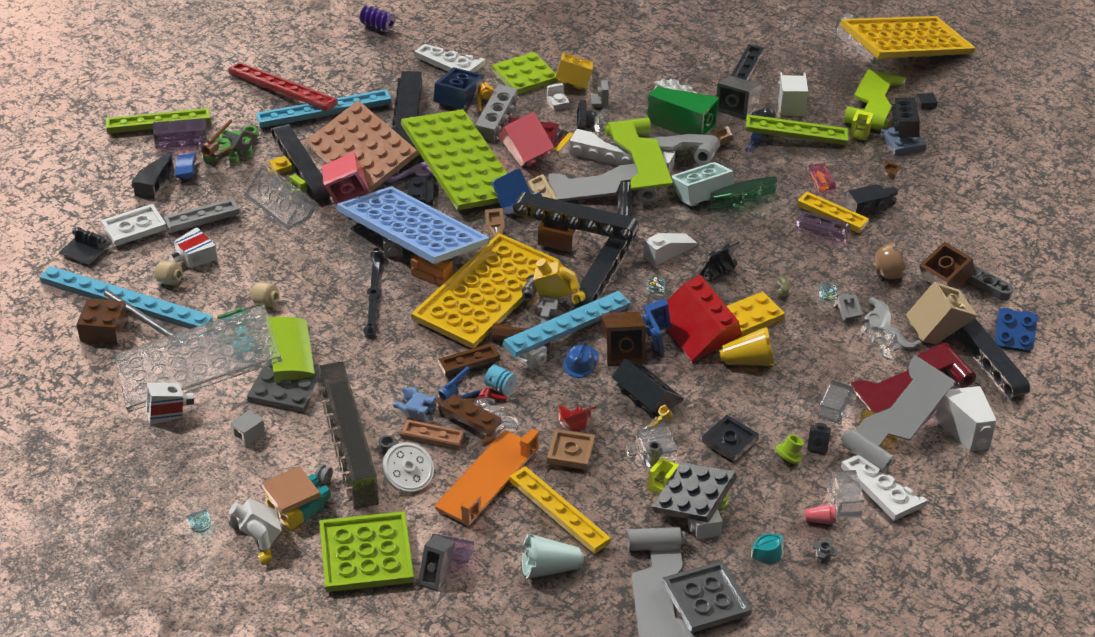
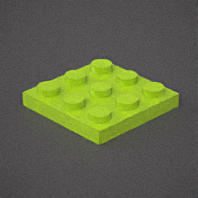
M530 52L492 65V71L506 86L517 88V95L556 83L558 80L555 79L556 73L536 52Z

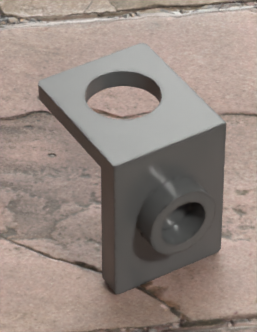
M243 130L240 135L231 132L225 133L232 147L244 151L249 150L258 136L256 133ZM250 136V140L245 143L243 138Z

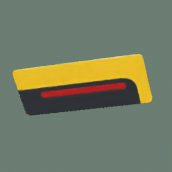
M562 130L556 137L553 150L560 151L573 136V133Z

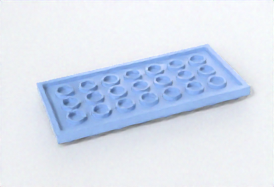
M392 186L337 204V211L344 214V216L368 227V229L390 239L393 243L401 245L406 250L412 251L417 256L423 257L432 264H438L441 261L452 259L455 256L466 254L468 251L479 249L489 244L490 237Z

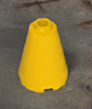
M767 327L723 345V350H719L721 362L725 361L726 365L774 366Z

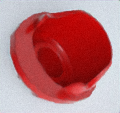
M564 405L558 406V422L567 431L579 432L585 430L590 424L591 412L596 410L597 407L582 410L581 406H577L575 410L571 411Z

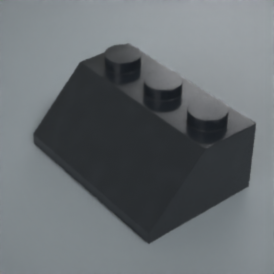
M625 358L612 376L618 382L616 384L617 387L625 392H630L629 396L636 402L641 401L644 404L643 408L650 413H658L662 405H667L671 409L684 400L680 394L648 368Z

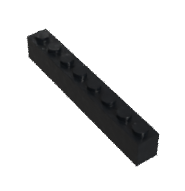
M402 71L401 78H398L397 97H395L394 117L392 120L393 127L391 128L415 148L401 126V119L419 116L422 72ZM413 160L405 166H413Z

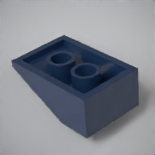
M453 67L435 82L433 102L439 103L441 106H452L457 110L465 109L474 98L478 86L484 79V75Z

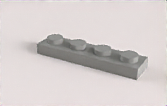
M229 199L164 216V221L169 233L239 215V208L234 199Z

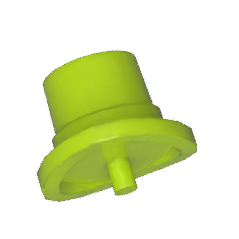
M790 434L782 444L776 445L775 451L788 462L798 464L802 459L800 450L804 442L800 437Z

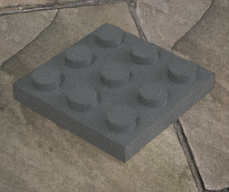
M269 356L247 395V401L305 413L325 374V368L314 366L315 377L283 380L280 383H275L272 358Z
M722 561L663 577L662 584L690 633L751 615V607Z

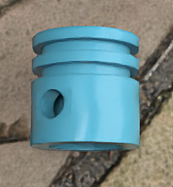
M492 365L485 375L484 384L507 396L516 385L517 375L498 365Z

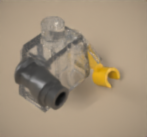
M662 405L659 408V417L656 416L647 426L636 432L635 443L626 444L628 457L639 455L642 465L652 468L661 457L676 463L677 448L667 423H663L664 420L669 421L673 417L667 405Z

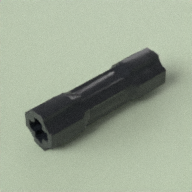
M622 182L618 189L617 214L632 217L633 190L631 191L630 182Z

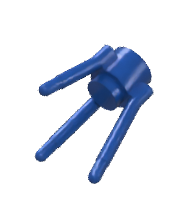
M466 367L454 379L438 390L439 397L446 401L453 394L457 395L459 390L455 384L468 374L469 367ZM482 389L461 395L459 397L466 399L478 395Z

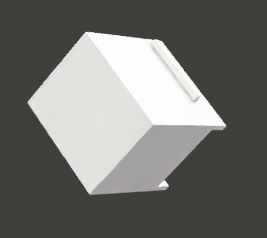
M780 72L776 97L780 116H805L808 97L806 74L804 73L803 76L782 75V72Z

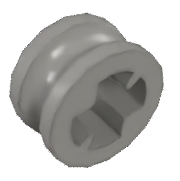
M323 464L319 465L315 473L319 483L327 485L332 478L333 469L332 467L326 468Z

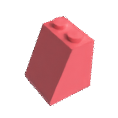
M535 112L504 126L499 135L500 140L521 167L525 165L527 167L532 166L537 162V159L549 157L554 149Z
M355 152L322 165L324 186L336 205L370 193L361 163Z

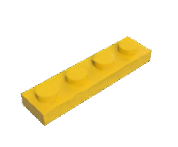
M805 192L797 201L798 207L858 233L869 222V218L809 192Z

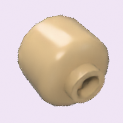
M162 260L156 265L154 276L160 284L175 286L183 277L182 267L177 262Z
M258 282L252 287L250 292L253 303L266 308L273 307L280 297L277 286L267 282Z

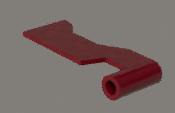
M947 343L939 344L917 356L939 371L945 369L961 388L970 386L976 379V374ZM908 369L877 384L868 380H859L849 383V386L874 415L891 408L911 383L912 379L909 376Z

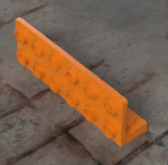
M532 428L527 434L519 437L504 430L435 504V509L470 526L509 482V476L520 470L539 449V431Z

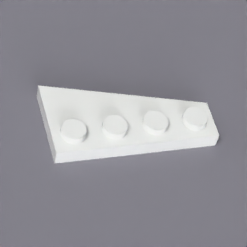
M427 44L414 51V57L446 71L456 67L476 72L486 64V59L484 58L477 60L473 59L472 55L466 54V56H461L455 51L444 52L443 48Z
M856 455L842 461L841 468L894 521L927 505V499L922 496L920 498L912 494V489L907 486L903 488L890 475H883L879 472L880 469L863 457Z

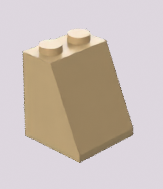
M933 282L906 314L910 325L919 334V339L924 343L929 342L932 344L939 343L978 316L959 289Z

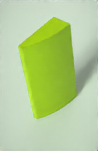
M296 317L267 318L275 383H280L283 380L315 377L307 320Z

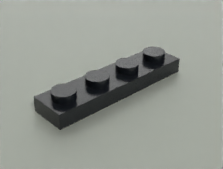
M748 44L731 76L749 80L764 53V48Z

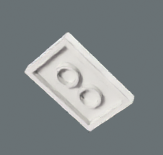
M153 204L101 220L102 227L114 246L123 245L127 242L167 230L165 221Z

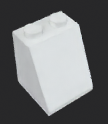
M981 387L950 389L938 404L935 417L936 422L969 451L990 449L997 420Z

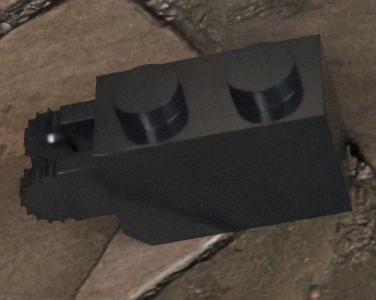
M875 184L849 190L845 205L849 210L862 216L887 210L888 206L896 203L897 199L895 196L898 195V189L895 187L883 188L881 185Z

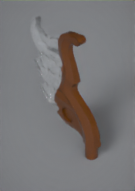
M442 397L437 398L436 404L439 411L448 418L458 420L441 411V405L445 401ZM482 398L476 402L473 399H465L501 417L502 424L490 435L485 434L487 437L481 440L483 447L492 443L496 439V434L506 427H514L516 431L518 430L519 422L515 417L500 413L507 412L505 407L489 405L495 403L494 399Z

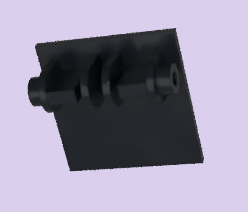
M77 227L72 230L74 239L58 253L89 265L111 245V242H108L102 235H97L94 232L85 231Z
M740 242L729 243L720 251H712L708 255L709 258L702 264L703 267L699 274L704 273L706 279L712 280L723 273L735 269L738 263L731 256Z

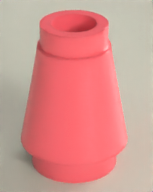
M827 504L805 509L806 522L826 525L836 523L835 506Z

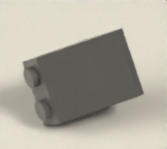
M733 76L720 80L717 84L716 97H719L718 111L746 119L747 114L751 113L760 99L762 84Z

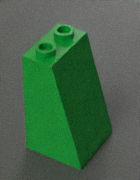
M656 87L648 95L647 101L649 103L646 114L653 125L680 135H707L717 125L719 97L663 87Z

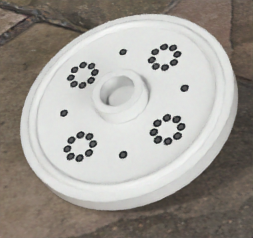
M402 442L392 446L383 458L382 470L384 477L392 487L402 492L414 493L422 490L429 484L433 477L434 465L430 455L424 448L415 443Z

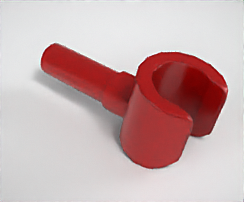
M483 388L478 398V401L483 404L487 403L489 399L507 401V396L496 395L488 388Z

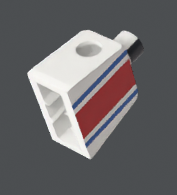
M198 228L175 240V252L169 254L171 261L177 263L182 261L188 268L217 260L216 245Z
M147 383L146 415L150 425L181 418L183 406L194 405L193 393L183 394L178 383Z

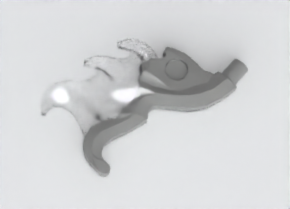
M873 296L869 299L868 303L874 306V310L865 316L860 334L861 336L864 333L869 334L868 343L870 347H872L873 343L878 344L880 355L886 360L894 361L895 357L891 355L892 352L900 349L913 350L920 346V340H916L913 343L908 342L897 327L890 325L891 312L883 301H879Z

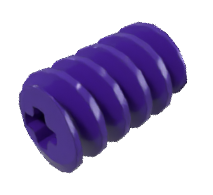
M365 5L360 12L359 19L362 24L386 33L393 28L396 16L373 6L368 7Z

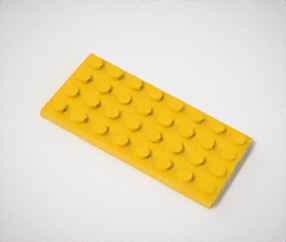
M937 16L841 19L839 24L845 29L846 33L852 35L854 40L860 42L877 59L974 54L976 49Z
M498 233L488 245H485L411 313V319L473 349L492 332L493 324H500L525 300L522 297V288L527 283L526 278L535 273L537 261L545 258L548 264L557 261L560 262V260Z

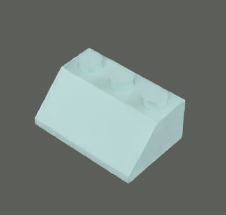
M716 162L671 176L673 187L680 200L689 206H696L699 202L711 201L714 197L726 196L729 192L735 191L733 171Z

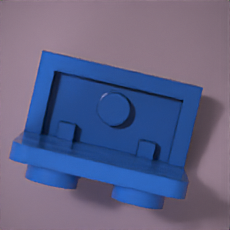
M515 169L492 181V186L504 214L514 213V215H517L513 211V205L518 196L523 192L531 193L521 169ZM541 192L531 193L542 196Z
M662 299L644 306L645 314L642 315L646 325L647 337L651 336L652 347L655 352H659L660 356L665 355L661 330L671 327L669 306L666 299Z
M999 308L996 315L997 326L994 341L1000 347L1032 351L1035 342L1038 314L1029 311H1015L1010 308Z

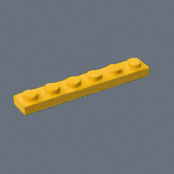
M526 466L509 476L510 483L592 553L596 554L610 544L611 538Z

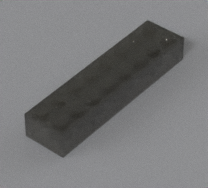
M344 362L319 365L320 374H317L318 385L322 387L318 389L320 400H324L322 402L324 414H328L326 416L327 427L332 428L330 430L331 441L336 443L334 445L335 456L340 457L338 459V466L340 472H344L342 474L343 485L348 487L346 489L348 502L352 501L354 509L379 505L377 474Z

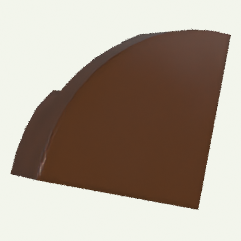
M885 161L884 173L890 179L895 180L901 172L902 166Z

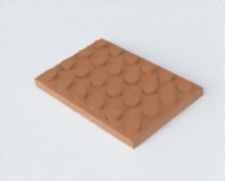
M359 100L305 141L307 146L326 163L355 152L361 163L370 193L419 155L413 146Z

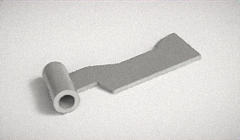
M713 135L638 136L641 138L657 139L662 150H674L682 145L698 146L694 158L700 165L708 164L720 147L719 139ZM612 139V141L609 143V144H611V145H613V146L620 147L619 145H617V144L614 142L613 139Z
M635 164L620 165L599 176L568 179L567 176L562 174H549V185L557 200L561 201L613 196L617 194L620 183L631 182L632 177L638 174ZM656 188L638 190L639 199L643 202H652L657 196Z
M916 355L913 356L909 365V376L912 381L893 406L866 417L856 430H846L841 437L843 447L878 467L881 473L886 472L894 460L892 454L880 447L887 436L891 435L910 441L955 383V380Z
M680 527L627 530L628 551L650 550L652 564L650 568L631 573L639 637H693V633H690L685 622L682 619L675 618L673 601L662 584L663 577L680 573L682 569L681 545L685 544L684 531H680Z

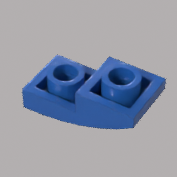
M196 153L178 155L175 166L176 178L189 179L194 175L196 171L194 165L197 160Z

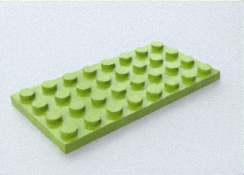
M464 109L401 119V126L456 210L500 203L492 186V181L507 174V171Z

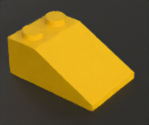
M562 52L555 79H558L557 82L565 85L567 83L573 84L574 88L580 90L586 89L593 70V62Z

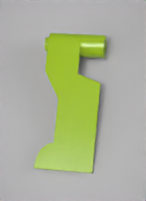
M868 69L854 94V98L868 104L864 110L847 106L844 123L852 124L856 111L861 110L874 113L871 129L878 131L888 129L890 124L888 115L892 106L885 96L890 86L903 84L906 81V77ZM859 120V125L866 126V122Z
M648 117L607 123V126L604 127L605 136L613 139L617 145L631 154L638 172L631 179V191L673 185L657 139L638 137L651 134V123Z

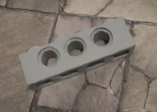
M497 85L475 124L484 140L495 142L503 126H506L508 117L512 115L514 106H517L519 102L517 88Z

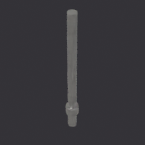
M106 290L104 296L109 300L125 301L109 290ZM125 301L127 312L167 337L169 342L179 345L186 351L192 348V345L182 339L180 334L170 331Z

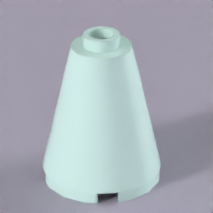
M527 534L524 539L523 546H527L526 552L522 553V570L527 579L577 570L580 565H583L584 554L580 552L579 547Z

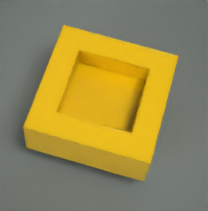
M286 156L269 160V166L276 175L293 170L292 164Z

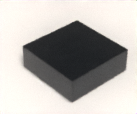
M933 93L917 94L916 99L920 108L937 107L938 102Z

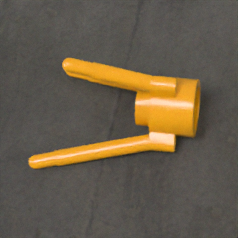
M487 82L479 85L477 89L478 112L482 111L481 98L484 100L490 99L494 88L488 85Z

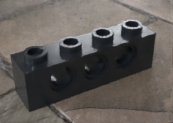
M915 97L895 98V104H892L894 131L898 132V138L920 137V119Z

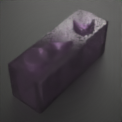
M206 118L153 122L155 147L165 148L202 145L206 143L208 139Z

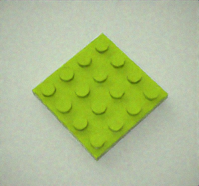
M405 511L319 520L326 592L414 582Z

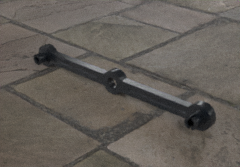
M377 247L370 253V260L373 264L371 287L367 290V298L369 299L367 326L363 329V334L366 338H374L378 335L375 318L377 300L381 297L378 282L380 262L383 261L384 254Z

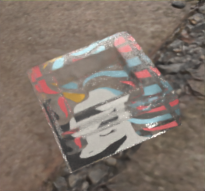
M603 108L595 116L596 131L600 132L607 126L609 122L608 109Z

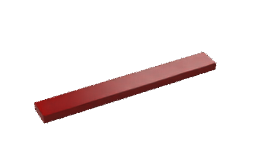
M238 62L228 68L229 74L325 111L338 104V99L242 62Z

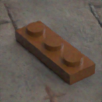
M493 343L439 358L438 365L445 377L460 373L466 367H469V370L498 362L500 361V354Z
M455 394L450 396L441 405L442 412L487 435H490L502 424L501 417Z

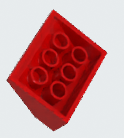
M701 275L685 282L667 300L671 327L666 328V331L692 363L742 336L739 320Z

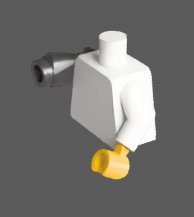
M252 499L245 500L243 506L235 502L229 511L231 516L228 524L233 529H240L242 532L258 540L259 547L263 550V552L258 553L261 564L270 563L272 561V551L269 548L282 531L277 511Z

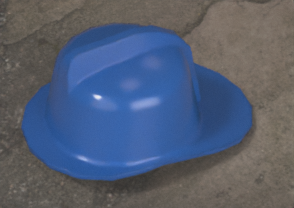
M585 344L574 346L566 355L563 365L564 370L572 377H586L594 370L599 354L593 347Z

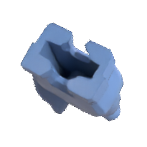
M417 387L402 388V401L407 403L404 405L401 402H394L393 407L399 409L410 418L426 422L429 418V415H426L427 411L433 413L436 409V396L429 397L419 393Z

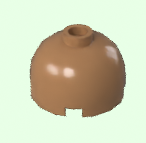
M893 242L880 247L874 256L875 263H872L875 273H880L886 280H897L906 276V273L902 272L906 270L899 250L894 251L893 247L896 245Z

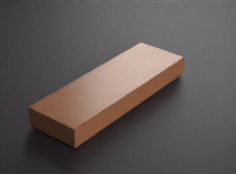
M408 419L400 433L401 439L460 450L465 438V431Z

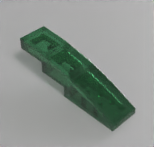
M772 176L742 181L710 193L709 208L745 206V201L760 200L761 195L776 194L777 178Z

